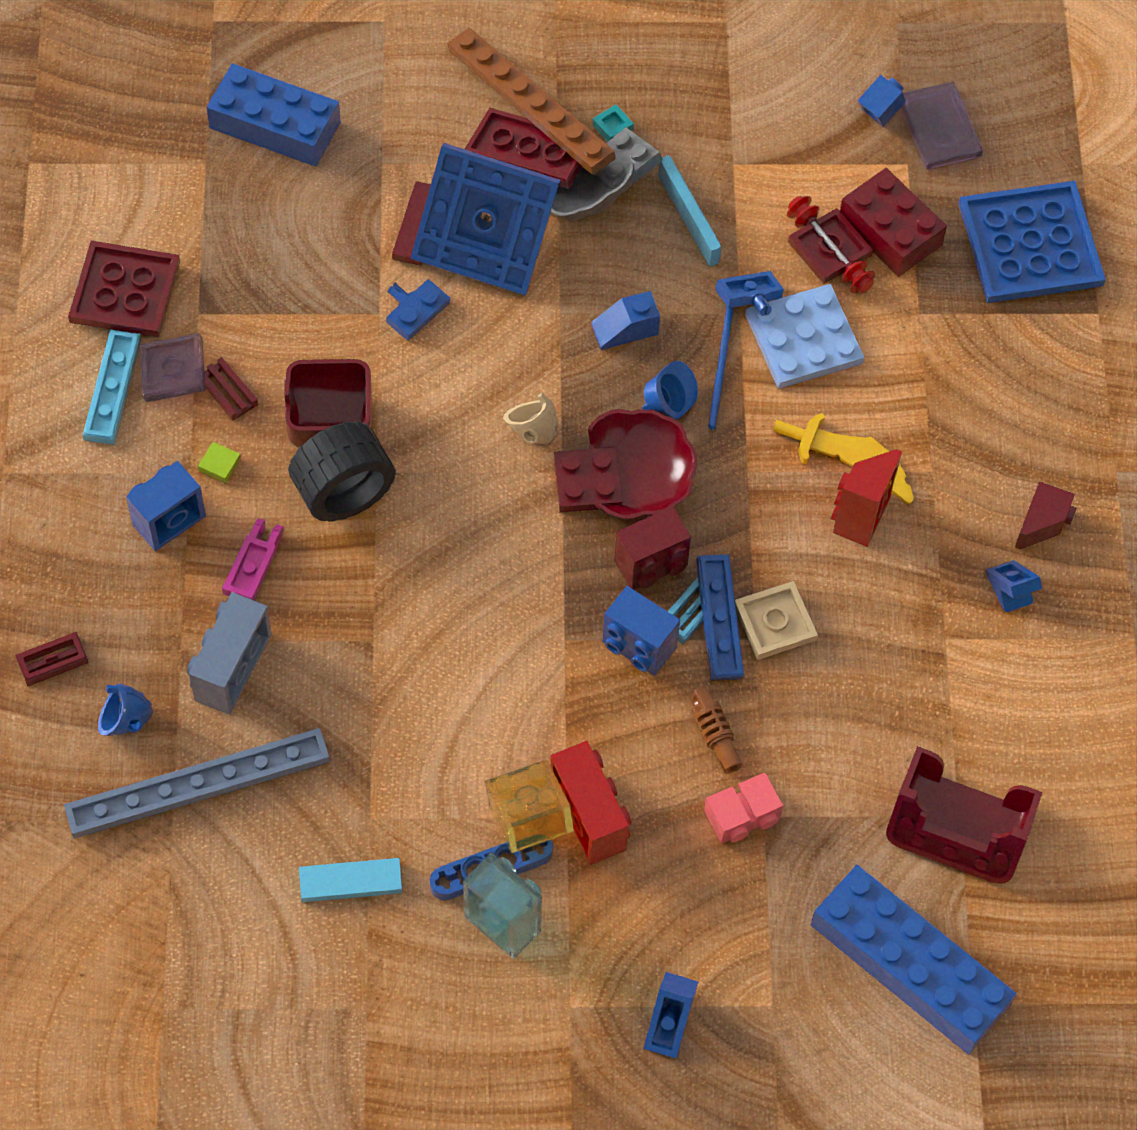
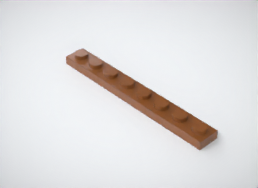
M470 27L447 42L449 51L592 175L616 159L615 151Z

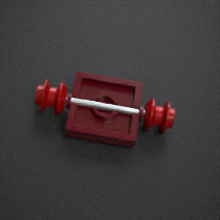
M810 196L794 198L788 205L787 216L788 218L796 217L795 226L801 229L789 235L788 243L823 284L844 273L842 282L845 284L852 283L850 288L852 293L868 291L873 286V279L875 278L874 271H865L867 268L865 260L870 258L873 253L870 245L838 208L817 219L820 208L817 205L810 206L812 201Z

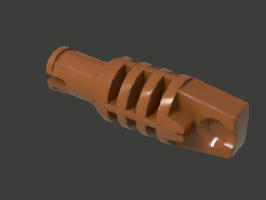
M707 687L695 689L690 697L694 707L691 712L698 724L699 730L702 732V737L705 739L707 747L715 751L724 773H733L743 765L732 743L734 739L733 731L726 721V716L723 714L718 701L714 702Z

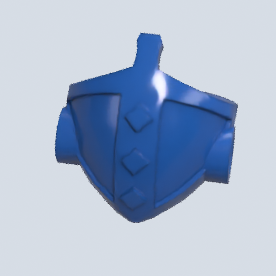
M120 683L107 685L106 691L110 694L99 716L98 732L101 735L113 736L140 731L153 714L150 700H147L142 692Z

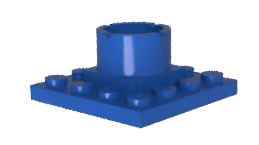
M443 143L410 259L526 295L560 180Z

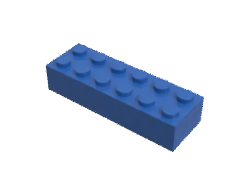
M857 864L814 911L810 925L968 1055L1010 1008L1017 994Z

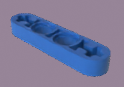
M533 832L438 867L430 876L431 892L440 900H450L544 865L552 858V839L543 832ZM538 842L540 847L545 846L544 853L538 855L537 851H531L533 850V843ZM520 847H523V853H526L527 861H522ZM503 853H511L516 857L517 862L512 867L506 868L498 863V857ZM473 864L483 866L486 870L485 875L480 879L470 878L466 873L469 866ZM461 870V877L465 884L460 885V879H457L456 871ZM445 877L447 881H451L450 888L445 890L442 885L438 886L439 878Z

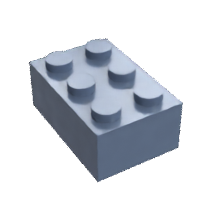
M231 592L227 602H221L216 613L217 621L212 629L208 628L201 643L203 647L198 656L194 655L187 668L194 700L229 715L272 635L267 605Z

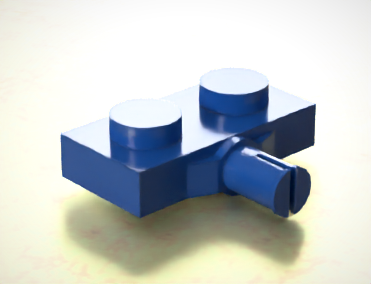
M771 271L719 279L715 290L728 308L752 304L755 305L762 316L764 314L768 315L772 311V307L767 301L782 298L784 291Z
M429 279L409 294L398 286L397 283H394L393 287L392 285L390 286L387 293L400 303L386 317V323L409 341L450 304V297Z

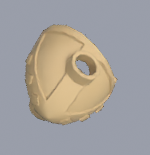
M544 393L538 395L539 400L517 405L504 414L503 419L506 424L529 444H549L557 435L558 418L553 406L554 403Z

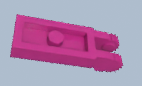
M260 518L256 520L249 536L246 535L222 588L224 595L230 596L231 592L255 601L284 533V526L277 524L273 528L268 542L260 540L265 531L266 521Z

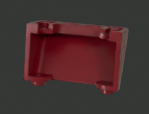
M917 746L886 829L887 839L898 848L992 883L1003 884L1010 881L1027 842L1043 792L1027 786L1017 785L1007 791L1004 800L943 778L942 774L945 765L943 759L938 754Z

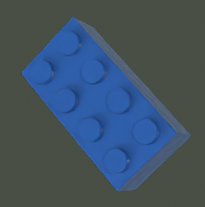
M233 63L230 65L206 107L210 129L317 167L341 123L339 101Z

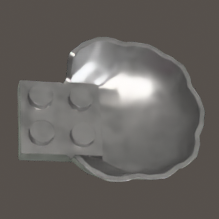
M626 127L606 143L615 151L616 159L594 175L582 166L569 189L561 186L558 187L550 215L572 222L603 211L611 206L636 181L663 161L660 152Z

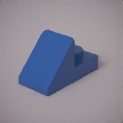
M1015 560L986 569V575L1005 612L1032 604V592L1042 589L1040 577Z

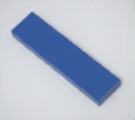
M729 554L699 555L696 558L710 681L742 679L744 677Z

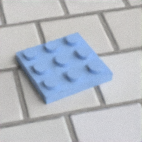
M831 284L767 302L772 307V311L768 315H760L755 306L746 308L745 316L778 389L861 365L864 362V355Z

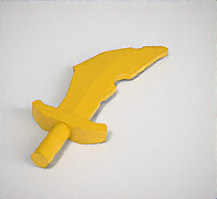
M823 413L810 419L806 429L780 420H776L773 427L774 432L801 441L798 451L802 464L808 463L810 450L833 458L839 457L840 461L850 467H853L855 462L889 452L872 437L864 438L834 434L819 429V426L825 420ZM899 463L892 493L905 504L910 505L913 502L914 496L911 486L904 480L906 474Z

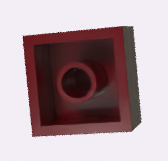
M670 507L616 531L614 561L631 589L648 588L655 584L658 579L668 574L670 576L677 575L688 566L691 535L675 508Z

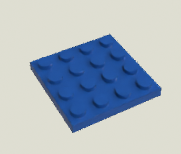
M1075 181L960 197L959 208L987 303L1104 286L1106 279Z

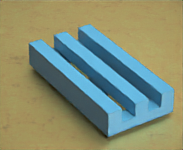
M698 577L669 609L668 612L676 616L699 590ZM700 596L680 617L678 641L683 645L703 623L701 610L684 631L680 630L701 606Z

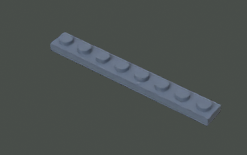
M318 728L64 804L73 838L75 839L328 763L330 759L321 730Z

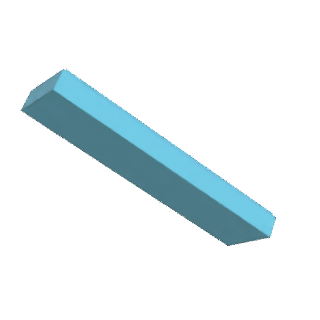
M669 155L662 157L663 161L659 163L658 177L709 267L718 264L720 261L721 244L672 158Z
M110 330L83 431V439L85 441L115 444L141 343L140 334Z

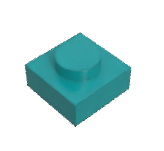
M617 104L593 118V126L607 142L626 127L634 131V123Z

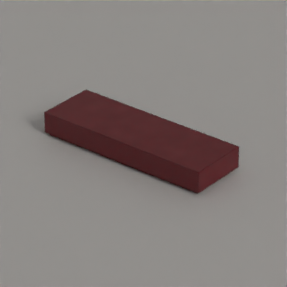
M415 181L392 252V260L422 265V262L410 258L431 184Z

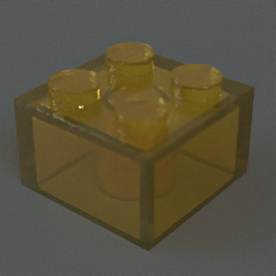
M547 759L485 781L489 807L511 853L574 831L570 804Z

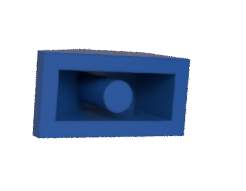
M651 291L621 298L592 321L591 325L599 347L603 350L659 335L660 314Z
M669 972L665 973L659 988L643 1049L677 1058L699 981Z

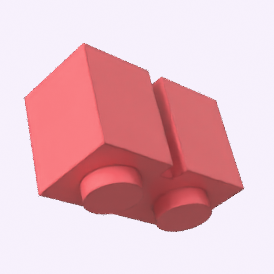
M766 773L739 783L738 787L741 792L736 794L732 786L706 798L704 812L721 844L730 840L731 842H738L747 837L750 831L759 827L762 830L774 826L781 818L783 804Z

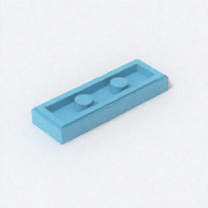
M399 858L299 867L302 902L402 893Z

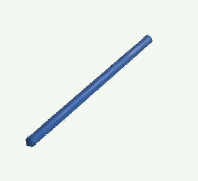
M726 306L708 424L711 430L716 428L734 307L728 308Z

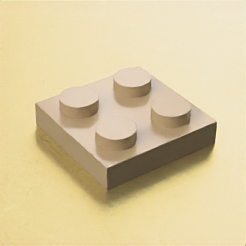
M794 581L735 600L736 613L757 660L817 641L818 634Z

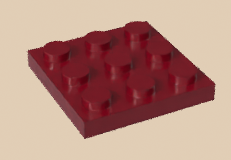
M91 240L68 315L69 322L159 338L181 262L180 256Z

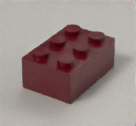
M884 168L846 195L841 201L840 212L870 245L873 253L898 277L943 245L947 225L887 168Z

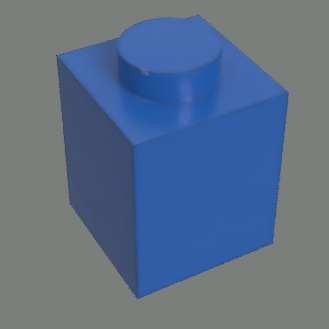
M880 74L857 102L862 111L884 127L906 103V98L902 92L904 88L898 81L892 77L887 80Z

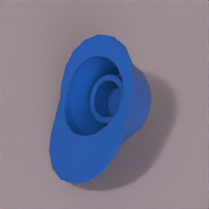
M673 361L662 369L656 377L648 381L644 387L646 403L642 406V410H654L675 420L681 418L694 405L698 395L697 381L689 366L681 361Z

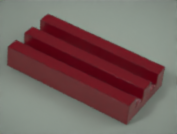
M222 357L217 360V364L213 365L211 363L208 365L206 371L200 370L197 372L198 380L232 421L258 405L257 398ZM220 371H222L226 375V377L231 381V383L246 399V404L235 392V390L230 386V384L224 379V377L219 373ZM213 376L239 407L235 410L211 382L210 377Z
M77 632L15 655L27 687L89 663ZM70 645H75V647L71 649L65 650L60 653L48 655L42 660L26 665V662L34 660L36 658L55 652Z

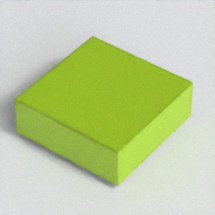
M212 442L198 465V471L227 483L240 462L241 455L238 452Z

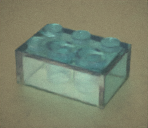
M491 852L463 880L464 917L512 959H515L541 932L542 892L530 879L524 881L515 873L516 869L510 861L504 857L499 859Z

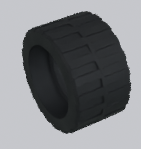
M345 422L317 433V435L307 440L296 451L288 467L289 476L312 516L320 521L328 522L344 520L370 508L388 492L396 474L393 463L369 425L362 424V422Z

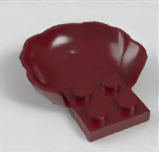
M610 410L599 415L589 425L590 445L588 449L554 452L559 512L601 510L608 516L624 520L639 516H652L683 502L691 494L692 478L697 469V455L693 445L687 439V434L682 424L654 410Z

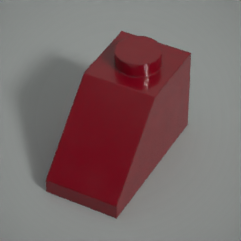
M1039 481L1015 548L1023 549L1060 535L1064 523L1071 525L1077 507L1071 506L1075 494Z

